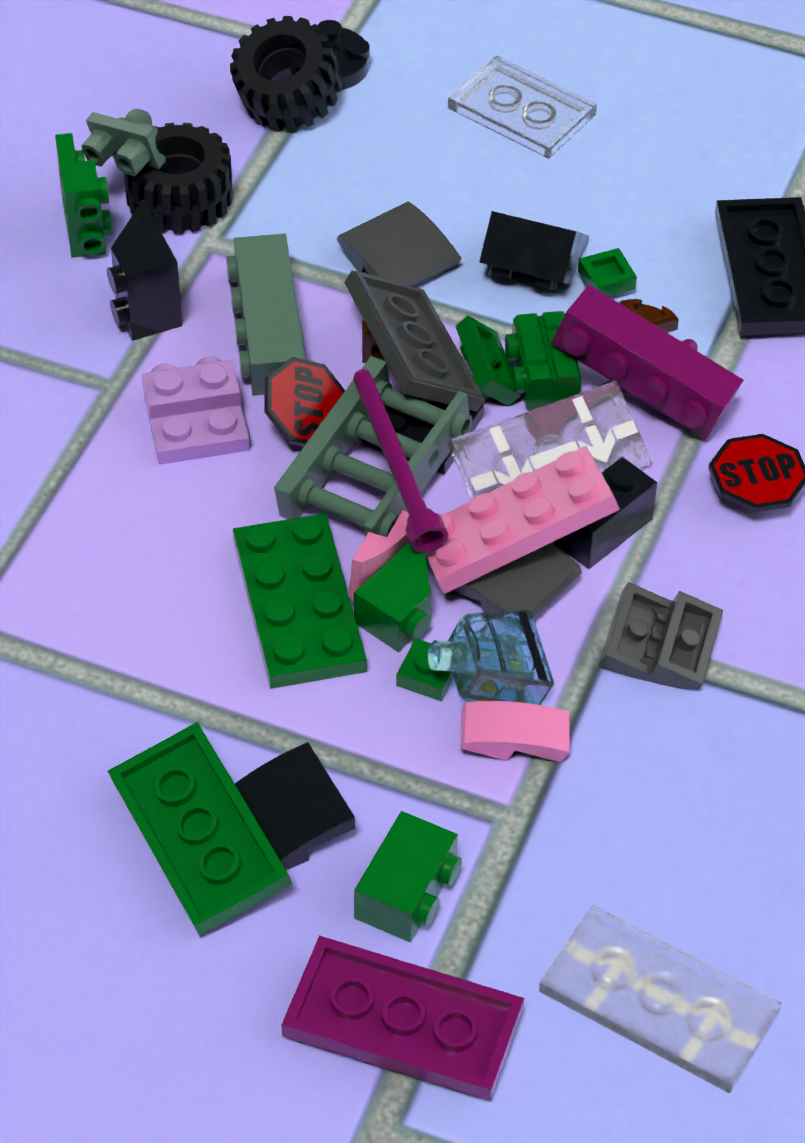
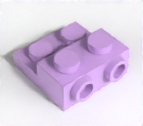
M209 356L200 359L193 366L176 368L170 363H162L155 366L151 372L142 373L144 400L159 465L250 451L249 435L241 407V394L232 360L221 361L217 357Z

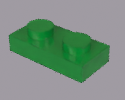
M467 315L455 326L462 344L460 351L468 361L473 378L480 388L483 397L488 399L492 397L510 406L521 396V393H516L512 369L498 332Z

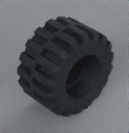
M283 16L282 21H276L275 17L267 19L266 25L260 27L257 24L252 27V33L249 36L243 35L238 41L240 48L233 49L231 55L233 62L230 63L232 81L246 112L251 119H256L257 124L262 127L269 124L273 131H281L283 127H287L289 132L297 131L298 126L305 124L307 128L315 124L313 119L319 116L323 119L329 113L327 107L335 106L338 101L336 93L341 92L342 88L340 79L342 75L327 35L323 34L322 29L317 24L310 25L309 20L302 17L297 21H294L292 16ZM301 68L296 74L287 79L272 80L275 75L285 69Z
M174 122L165 123L163 127H157L156 148L159 153L165 156L166 162L160 169L144 166L136 176L124 174L127 206L130 207V213L133 215L137 207L147 205L161 232L166 230H173V233H182L183 230L195 232L201 230L203 225L209 227L215 224L216 217L223 218L227 213V207L231 206L232 203L231 155L227 143L222 142V137L217 133H209V128L204 126L193 127L192 123L183 122L182 125H174Z

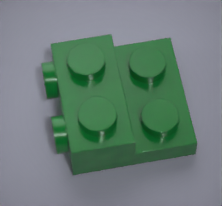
M72 133L55 135L71 258L106 254L104 236L112 235L109 209L102 210L101 204L109 203L106 177L98 178L95 160L85 161L84 150H75Z

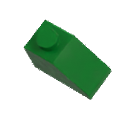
M410 542L403 546L354 592V616L357 625L398 653L412 639H420L426 633L431 623L430 585L425 553L414 551Z

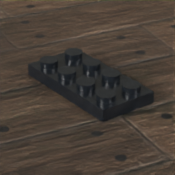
M802 197L717 200L715 216L740 335L805 333V210Z

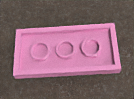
M584 446L576 451L562 454L557 460L537 470L523 473L512 482L489 493L477 495L470 502L450 512L439 514L448 531V539L440 548L425 554L443 594H446L620 509L587 446Z

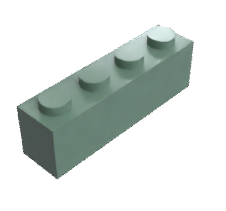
M286 233L235 237L234 256H226L228 282H237V287H230L233 314L241 313L242 317L235 319L237 346L245 345L246 347L245 351H239L241 378H250L252 396L264 395L265 378L290 358L296 357L306 360Z

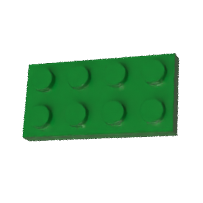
M326 513L233 528V542L270 689L367 672V659L350 598L348 597L347 587Z
M198 722L107 771L199 937L293 885L289 874Z

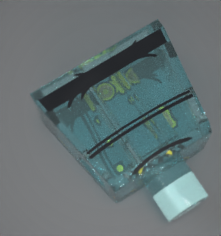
M531 610L466 614L460 618L448 641L434 640L429 647L428 663L431 670L452 672L459 697L467 702L510 701L541 705L555 684Z

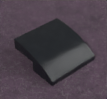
M309 742L273 758L235 783L286 870L309 861L310 848L355 829L354 814Z

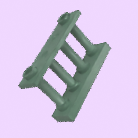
M370 356L362 369H366L371 373L384 406L434 425L422 443L396 433L405 456L410 458L409 466L422 493L457 441H463L470 431L472 416L469 415L467 394L458 391L446 410L392 389L387 362ZM354 379L274 486L277 506L281 517L292 519L300 517L306 508H311L314 505L363 526L365 537L368 532L387 537L402 510L407 511L391 473L345 455L352 444L361 439L380 446L373 426L369 422L370 419ZM340 472L387 493L375 510H372L321 487L331 474L334 475Z

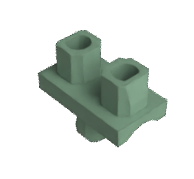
M138 108L132 109L125 118H114L92 112L86 119L91 135L84 141L81 147L84 150L87 161L95 160L96 166L102 167L112 156L118 169L124 174L136 176L144 166L160 169L166 162L165 156L159 153L156 148L155 140L158 129L152 125L151 116L147 111Z

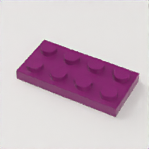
M319 935L281 1024L282 1036L491 1101L524 1009L525 998Z

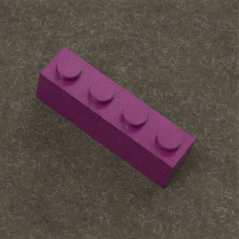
M591 285L585 288L566 311L551 341L552 345L704 439H707L727 411L744 381L739 376Z

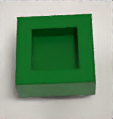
M619 248L579 258L578 272L587 286L591 285L607 296L636 289L637 276Z
M415 638L396 674V686L442 702L455 677L454 671L457 667L453 664L454 661L461 665L460 662L450 657L454 656L457 658L456 651ZM428 654L446 655L449 671L431 670L428 663Z

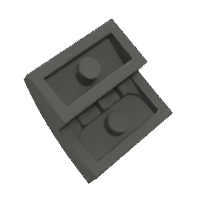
M409 201L338 235L336 239L357 271H367L370 275L417 287L458 266L461 260V256L442 231L419 208Z
M549 543L452 590V592L480 601L484 614H489L491 619L519 629L522 626L517 622L521 623L518 612L526 611L530 621L573 582L582 571L579 564L556 546Z
M628 582L621 592L599 666L635 679L664 686L700 689L705 678L723 609L682 591H679L673 601Z

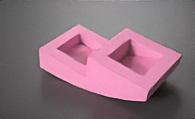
M402 510L387 537L368 532L352 559L349 598L354 599V592L409 542L405 531L409 517L407 511Z
M465 702L461 708L460 749L505 761L509 759L514 751H519L561 763L570 753L569 711L522 702Z

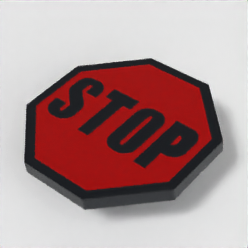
M292 357L265 378L264 413L289 444L304 447L345 392V389L325 364Z
M763 433L727 439L708 466L719 496L752 512L791 507L805 488V464L799 450Z

